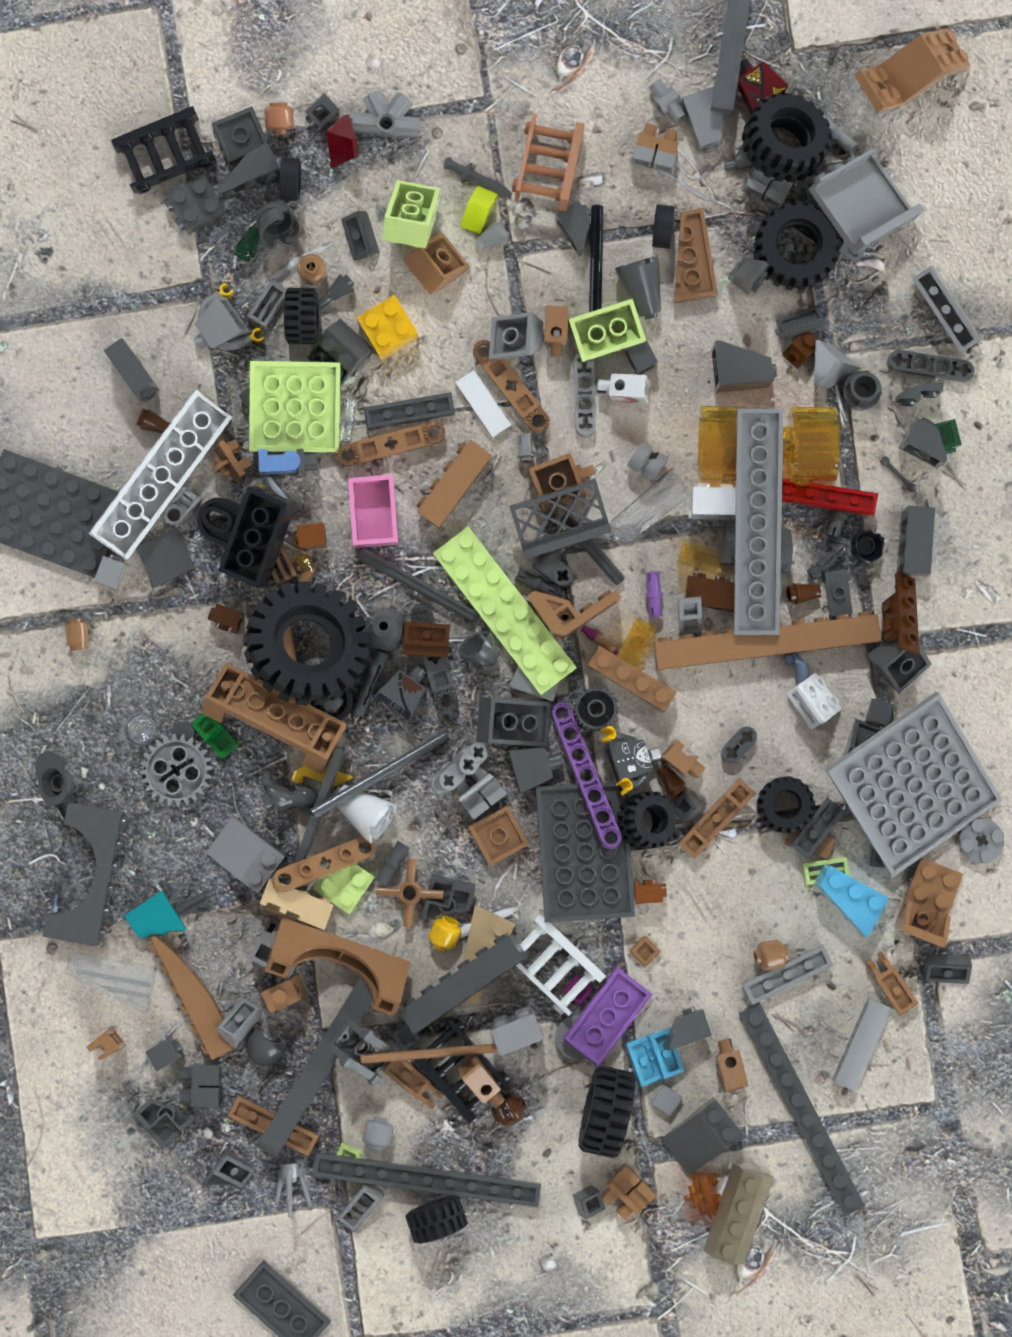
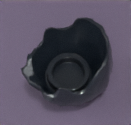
M870 529L862 530L850 542L851 554L862 563H872L882 556L885 538Z

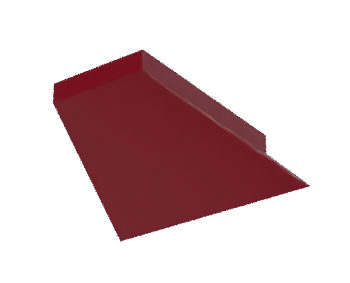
M347 114L342 116L326 131L331 169L359 157L357 139Z

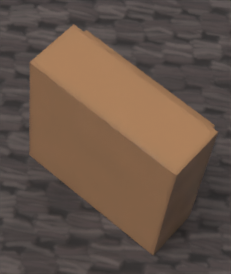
M646 935L629 950L644 967L661 952Z

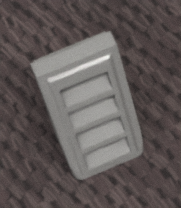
M364 1183L338 1215L337 1219L355 1232L380 1203L384 1193L375 1185ZM361 1198V1199L364 1200L367 1204H369V1206L367 1207L366 1205H364V1204H363L360 1200H358V1199ZM353 1205L360 1209L363 1212V1214L359 1213L356 1209H354ZM349 1212L357 1218V1222L350 1218L347 1213Z

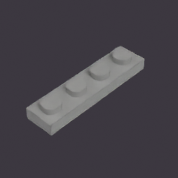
M820 945L786 962L783 968L769 970L743 983L742 986L751 1005H754L833 966V963L824 945Z

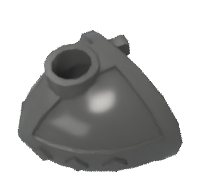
M488 631L477 632L463 641L460 645L459 653L463 658L472 662L475 668L482 669L485 665L495 663L499 657L496 637Z

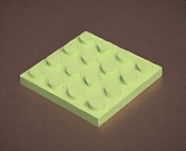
M250 361L249 451L258 452V449H267L268 452H297V449H304V452L337 453L339 449L340 362Z

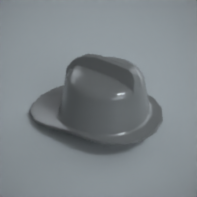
M52 751L41 753L36 759L35 764L41 797L49 805L60 804L65 797L70 795L73 789V776L65 769L61 758Z

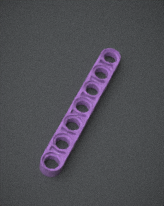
M558 703L554 706L551 713L553 723L599 840L606 849H614L621 841L620 830L573 711L568 704ZM559 708L565 709L568 712V717L566 719L557 718L556 710ZM566 729H573L576 732L575 739L567 740L564 737V731ZM575 749L583 751L584 758L580 761L573 759L572 751ZM589 770L592 773V779L590 781H583L580 778V772ZM590 791L599 792L601 798L598 802L589 800L588 793ZM598 812H606L609 820L606 823L598 822L596 819ZM608 832L614 833L617 836L616 843L608 844L604 839L605 834Z

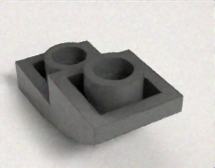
M944 382L927 383L909 388L895 397V402H901V406H914L915 403L921 400V394H923L924 398H937V395L943 392Z

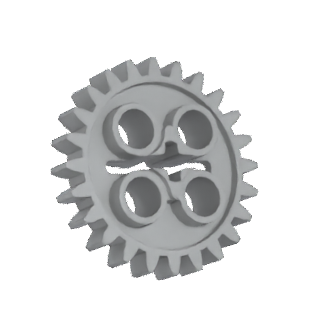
M173 734L172 740L165 735L164 743L159 739L155 740L157 747L149 745L151 754H143L148 760L147 762L140 763L146 766V770L140 771V774H145L147 778L141 782L149 783L145 790L154 791L151 796L152 798L159 795V803H163L165 799H168V806H171L173 801H176L177 807H181L182 800H184L186 805H190V798L198 801L197 793L205 795L202 789L203 786L210 787L206 779L213 778L212 775L208 774V771L214 769V767L208 766L207 763L212 758H205L204 755L208 752V749L201 751L202 743L199 742L194 745V737H191L187 742L185 734L181 736L180 740H178L176 734ZM179 748H182L186 753L182 761H178L175 758V751ZM189 759H194V762L179 771L180 775L173 774L164 782H160L162 777L174 771V765L181 766ZM161 760L167 765L166 771L162 774L156 770V764ZM191 767H195L198 771V776L194 780L189 779L187 776V771ZM173 779L179 783V789L176 792H171L168 788L169 782Z

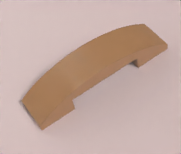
M739 778L711 806L678 844L695 859L756 793Z

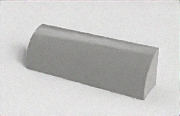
M867 997L833 1075L832 1081L834 1083L857 1091L893 1008Z

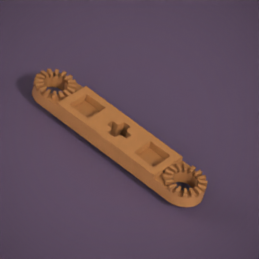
M478 341L474 345L473 355L532 432L542 433L546 431L550 422L548 414L505 359L491 361L489 356L481 357L478 354L479 347L485 345L490 348V341ZM508 381L517 383L515 386L516 391L506 390ZM535 416H542L544 418L545 424L542 427L533 426L532 419Z
M431 421L345 444L338 449L337 459L342 466L353 467L436 445L444 440L446 435L445 428L441 423ZM432 427L439 428L441 431L439 438H430L428 435L429 429ZM392 438L394 442H398V444L394 445V450H390L389 447H385V444L388 443V439ZM345 450H352L354 452V458L350 462L342 459V453Z
M362 836L281 868L272 877L273 887L279 892H288L371 858L376 851V845L374 841L370 843ZM366 843L370 850L369 853L364 854L360 852L359 844ZM321 859H323L324 862H329L327 869H325V867L319 866V864L322 862ZM284 874L289 877V885L283 886L279 883L278 877Z

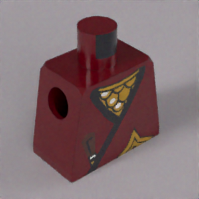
M747 58L741 61L740 72L742 76L738 79L737 88L750 114H752L757 104L761 103L764 98L772 97L773 94L781 93L783 95L788 89L787 83L765 62H761L753 67Z

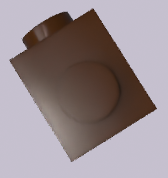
M809 332L802 333L787 347L782 355L796 369H799L815 352V342L817 339Z

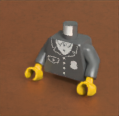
M612 726L601 729L600 731L606 734V737L602 738V742L611 741L608 742L604 751L616 789L623 788V791L620 792L621 795L639 790L649 779V774L653 770L652 763L661 761L659 749L647 750L644 740H637L636 737L617 732Z

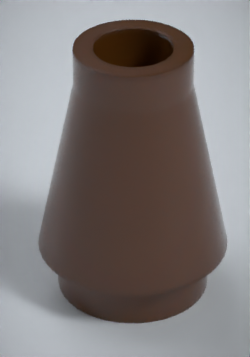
M143 409L136 425L140 426L142 430L162 434L170 422H167L150 409Z
M792 583V585L786 588L787 600L789 603L797 605L820 598V586Z
M668 764L657 771L667 796L670 795L672 799H675L687 790L685 787L686 783L670 769Z

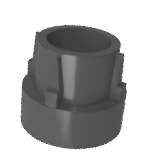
M867 370L851 374L842 387L844 402L847 406L857 411H864L873 407L882 394L880 381ZM864 386L867 389V395L859 396L856 392V387Z

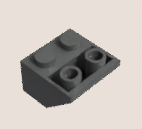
M339 319L326 328L307 358L311 362H340L341 387L364 363L373 348L343 320Z

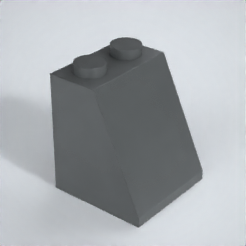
M720 340L715 341L711 348L716 393L769 388L774 381V377H777L776 364H772L771 357Z

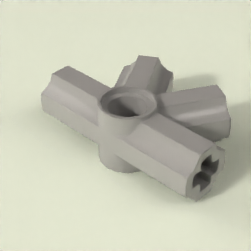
M374 91L363 98L369 113L353 112L352 127L354 133L376 134L384 138L391 136L418 138L420 118L405 117L413 103L403 94L397 92L387 106L381 91ZM383 121H388L392 126L389 129H383L380 124Z

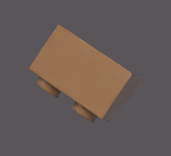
M444 233L430 238L426 248L414 247L403 259L409 270L416 276L430 295L446 287L470 268Z

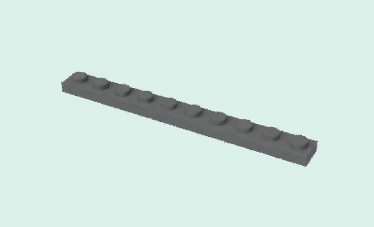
M757 1003L739 1012L844 1216L864 1207L865 1205L761 1004Z
M316 1152L313 1176L532 1207H538L541 1183L320 1152Z

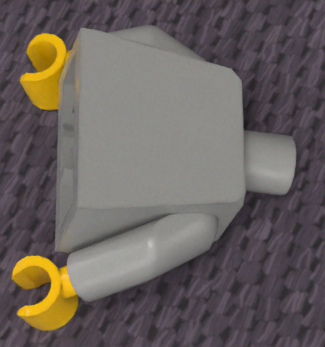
M223 283L220 286V292H214L202 301L198 320L195 322V326L200 331V334L193 339L195 345L200 349L209 344L212 349L219 348L222 351H232L251 345L252 341L254 343H261L264 340V337L260 339L254 337L255 333L261 331L259 328H255L252 334L248 335L249 329L228 301L234 294L233 290L228 293L223 292L228 288L227 283Z

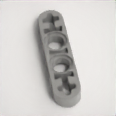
M577 352L574 358L575 429L579 436L587 438L593 435L596 428L594 359H591L586 364V371L591 370V373L582 372L578 374L577 370L582 371V363L578 362L581 358ZM581 377H587L590 379L591 385L583 389L578 385V380ZM582 399H588L591 402L592 406L589 410L583 411L579 408L578 404ZM578 414L584 416L592 414V418H587L588 425H592V428L588 429L587 433H584V430L579 428V426L583 425V417L579 418Z

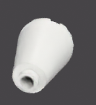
M344 785L343 787L339 786V787L334 791L333 795L337 794L338 792L342 791L343 789H345V788H347V787H349V786H348V785ZM363 791L337 806L348 821L370 843L373 842L372 838L377 840L392 821L388 818L390 813L395 814L396 806L393 803Z

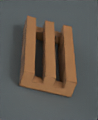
M283 544L280 551L291 574L287 575L279 557H277L276 563L283 578L279 579L273 568L272 575L277 586L298 576Z

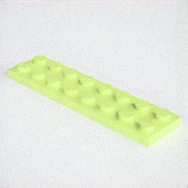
M469 526L433 553L540 695H543L577 669Z

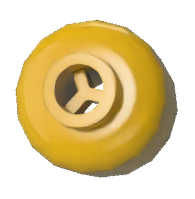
M443 916L434 921L428 937L435 949L445 951L456 946L461 934V928L458 926L459 922L457 920Z

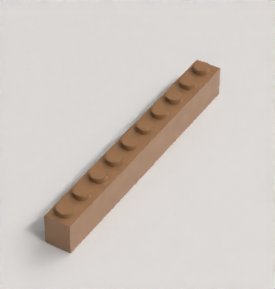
M871 611L860 612L858 617L850 618L849 614L837 615L836 620L827 621V617L814 618L813 623H805V620L791 621L792 625L783 626V622H780L779 635H734L732 628L726 629L725 634L716 635V631L703 632L702 637H694V634L680 635L681 639L672 640L671 636L658 638V642L654 643L657 670L878 643L882 641L878 614L872 615Z

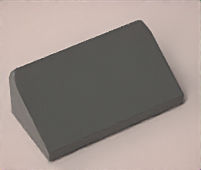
M356 211L341 219L354 261L380 253L369 215L366 211Z
M925 954L924 981L969 984L972 970L970 956Z

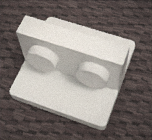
M817 673L812 674L786 693L811 730L825 723L841 710L837 698L830 693L824 680Z

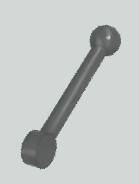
M882 457L880 463L883 466H887L907 486L909 492H914L916 485L911 484L890 463L888 457Z

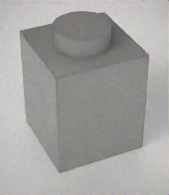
M111 554L109 558L103 556L94 582L118 591L127 565L122 563V558Z

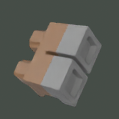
M646 123L643 132L639 134L631 164L650 168L655 148H657L652 169L672 174L679 143L677 142L678 131L666 129L664 138L655 136L657 126Z

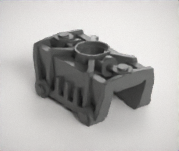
M348 1019L334 1035L328 1046L339 1058L341 1066L352 1068L366 1077L369 1084L376 1086L382 1079L377 1071L381 1069L385 1062H378L373 1067H370L367 1064H361L360 1055L381 1053L379 1051L375 1052V1047L384 1053L399 1052L401 1049L394 1045L391 1047L374 1036V1031L369 1027L364 1029L351 1019ZM349 1027L356 1032V1036H349ZM339 1041H346V1044L348 1046L339 1047L338 1045H336V1043L338 1044ZM365 1042L364 1048L356 1051V1047L360 1043Z

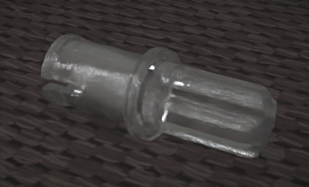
M344 398L342 417L339 418L341 422L339 442L349 444L352 439L353 425L357 422L355 420V413L358 401Z

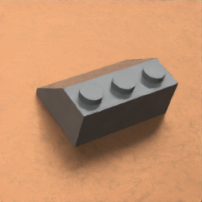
M725 520L719 565L734 567L735 521ZM781 528V573L785 574L791 572L793 543L791 529Z

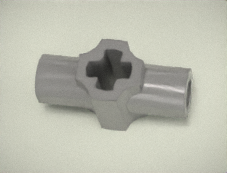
M661 79L655 81L649 87L656 97L653 99V102L660 114L663 116L668 114L675 124L686 117V113L680 107L682 100L675 89L672 87L667 89Z

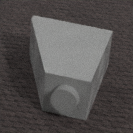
M714 86L682 98L681 105L686 113V119L699 153L703 151L710 153L717 150V146H720L722 140L724 113L710 111Z

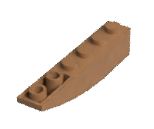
M158 935L152 937V943H150L152 951L156 956H160L163 962L160 964L162 971L166 976H170L173 982L170 984L172 991L176 996H180L183 1002L180 1004L186 1017L190 1016L193 1022L191 1028L196 1037L200 1036L203 1042L201 1048L205 1056H210L211 1060L235 1049L216 1031V1028L225 1018L206 985L192 967Z

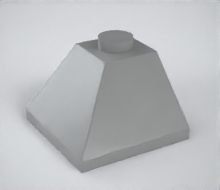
M533 312L492 317L489 359L492 361L531 356L542 343L543 321Z

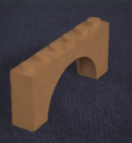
M282 917L274 936L265 972L286 979L289 971L301 962L314 959L333 961L353 970L364 980L372 995V1009L391 1016L395 1015L401 1003L410 961Z

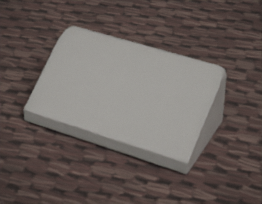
M242 998L216 1028V1031L232 1047L236 1048L260 1020L262 1008Z

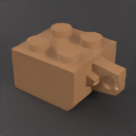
M571 453L531 467L528 470L537 496L585 482L586 478L596 474L593 465L581 468L580 464L575 465ZM585 489L580 494L583 498L587 496ZM568 493L564 494L558 503L566 506L571 504L575 497ZM546 500L540 502L544 514L549 512L553 504Z

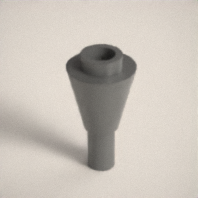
M339 274L327 291V294L319 300V306L322 309L331 301L354 291L352 287L355 284L347 274L345 276Z

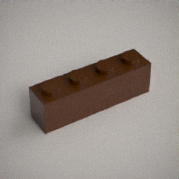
M693 573V576L689 575L687 577L684 598L701 596L702 607L734 612V583L728 582V578L715 576V580L707 579L706 574Z

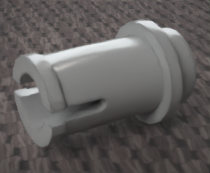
M532 434L517 435L519 446L517 458H519L521 463L532 462L533 457H535V454L532 453Z

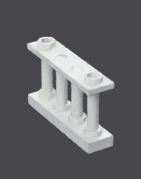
M539 913L534 918L536 922L534 925L535 929L520 945L526 951L541 934L545 935L546 932L553 938L550 941L552 944L528 969L521 963L516 966L555 1002L552 1006L561 1015L566 1013L569 1016L572 1012L567 1006L591 981L597 980L601 982L606 975L550 922L544 923V916ZM564 948L569 953L567 956L568 960L543 985L534 975L557 950L561 951ZM580 963L586 969L583 972L585 975L559 1000L551 990L574 965L577 967Z

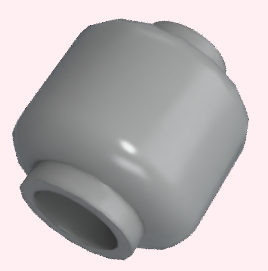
M374 1116V1120L365 1122L362 1141L367 1144L366 1148L384 1151L385 1147L391 1145L394 1127L387 1123L388 1118Z

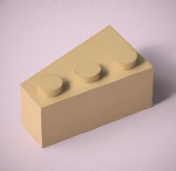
M269 878L260 901V912L282 919V917L292 919L325 932L334 905L330 904L331 901L326 898L313 897L308 892L300 889H292L284 893L279 892L273 887L272 879Z

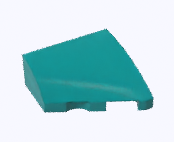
M160 891L124 915L140 939L149 938L154 934L161 936L167 935V932L179 930L184 932L187 930L179 914L174 910L163 891Z

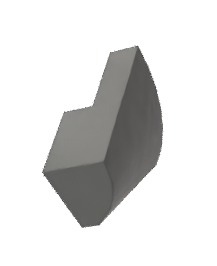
M435 874L431 875L428 889L444 890V898H426L421 915L422 920H427L428 917L437 915L447 916L452 912L462 913L470 911L475 884Z
M152 1098L133 1113L135 1119L162 1149L196 1119L192 1114H187Z

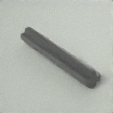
M570 514L565 524L575 527L578 525V522ZM592 539L579 542L615 585H619L625 579L624 575Z

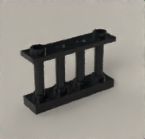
M193 106L111 139L117 154L120 152L125 154L136 182L129 184L134 194L146 193L151 190L150 187L198 167L206 168L216 160L212 150L205 152L194 126L195 121H198L199 118ZM181 127L186 128L197 154V157L185 161L174 136L175 130ZM159 136L166 137L177 165L168 169H164L153 143L154 138ZM140 144L145 145L156 171V174L146 178L143 177L133 153L134 147Z
M450 1017L447 1022L451 1027L426 1049L441 1048L457 1033L465 1041L466 1044L464 1046L475 1044L464 1032L466 1027L458 1018L453 1020ZM476 1054L485 1067L496 1077L495 1079L499 1086L503 1085L508 1090L511 1087L508 1083L511 1080L510 1077L503 1070L499 1072L484 1054ZM466 1055L451 1056L441 1066L438 1065L436 1068L430 1062L432 1058L414 1059L470 1124L477 1116L474 1113L477 1110L476 1107L482 1102L477 1096L465 1102L460 1094L462 1093L461 1090L467 1086L466 1083L460 1079L455 1084L452 1083L450 1085L445 1079L446 1073Z

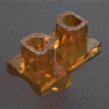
M692 1173L693 1185L688 1186L690 1194L685 1195L684 1200L692 1201L693 1208H699L700 1214H716L715 1210L718 1209L721 1195L717 1193L711 1195L709 1187L718 1185L716 1174Z

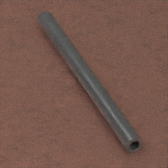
M445 731L437 734L309 809L314 819L322 816L450 740L448 734Z

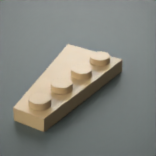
M475 904L463 962L467 959L471 962L477 958L475 953L484 947L490 949L495 945L493 941L501 935H511L515 923ZM485 987L466 1001L476 1006Z

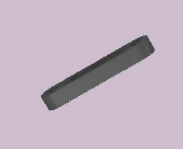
M904 350L893 351L887 359L888 367L896 372L958 382L968 381L975 372L973 364L966 360ZM899 355L900 360L907 361L908 356L911 357L909 368H906L908 363H900L899 366H896V362L892 361V359ZM917 358L923 359L926 363L925 369H916L914 367V360ZM938 362H944L947 365L948 370L946 373L941 374L937 372L936 364ZM963 366H966V370L969 371L964 377L959 371H954L953 375H950L952 368L961 369Z

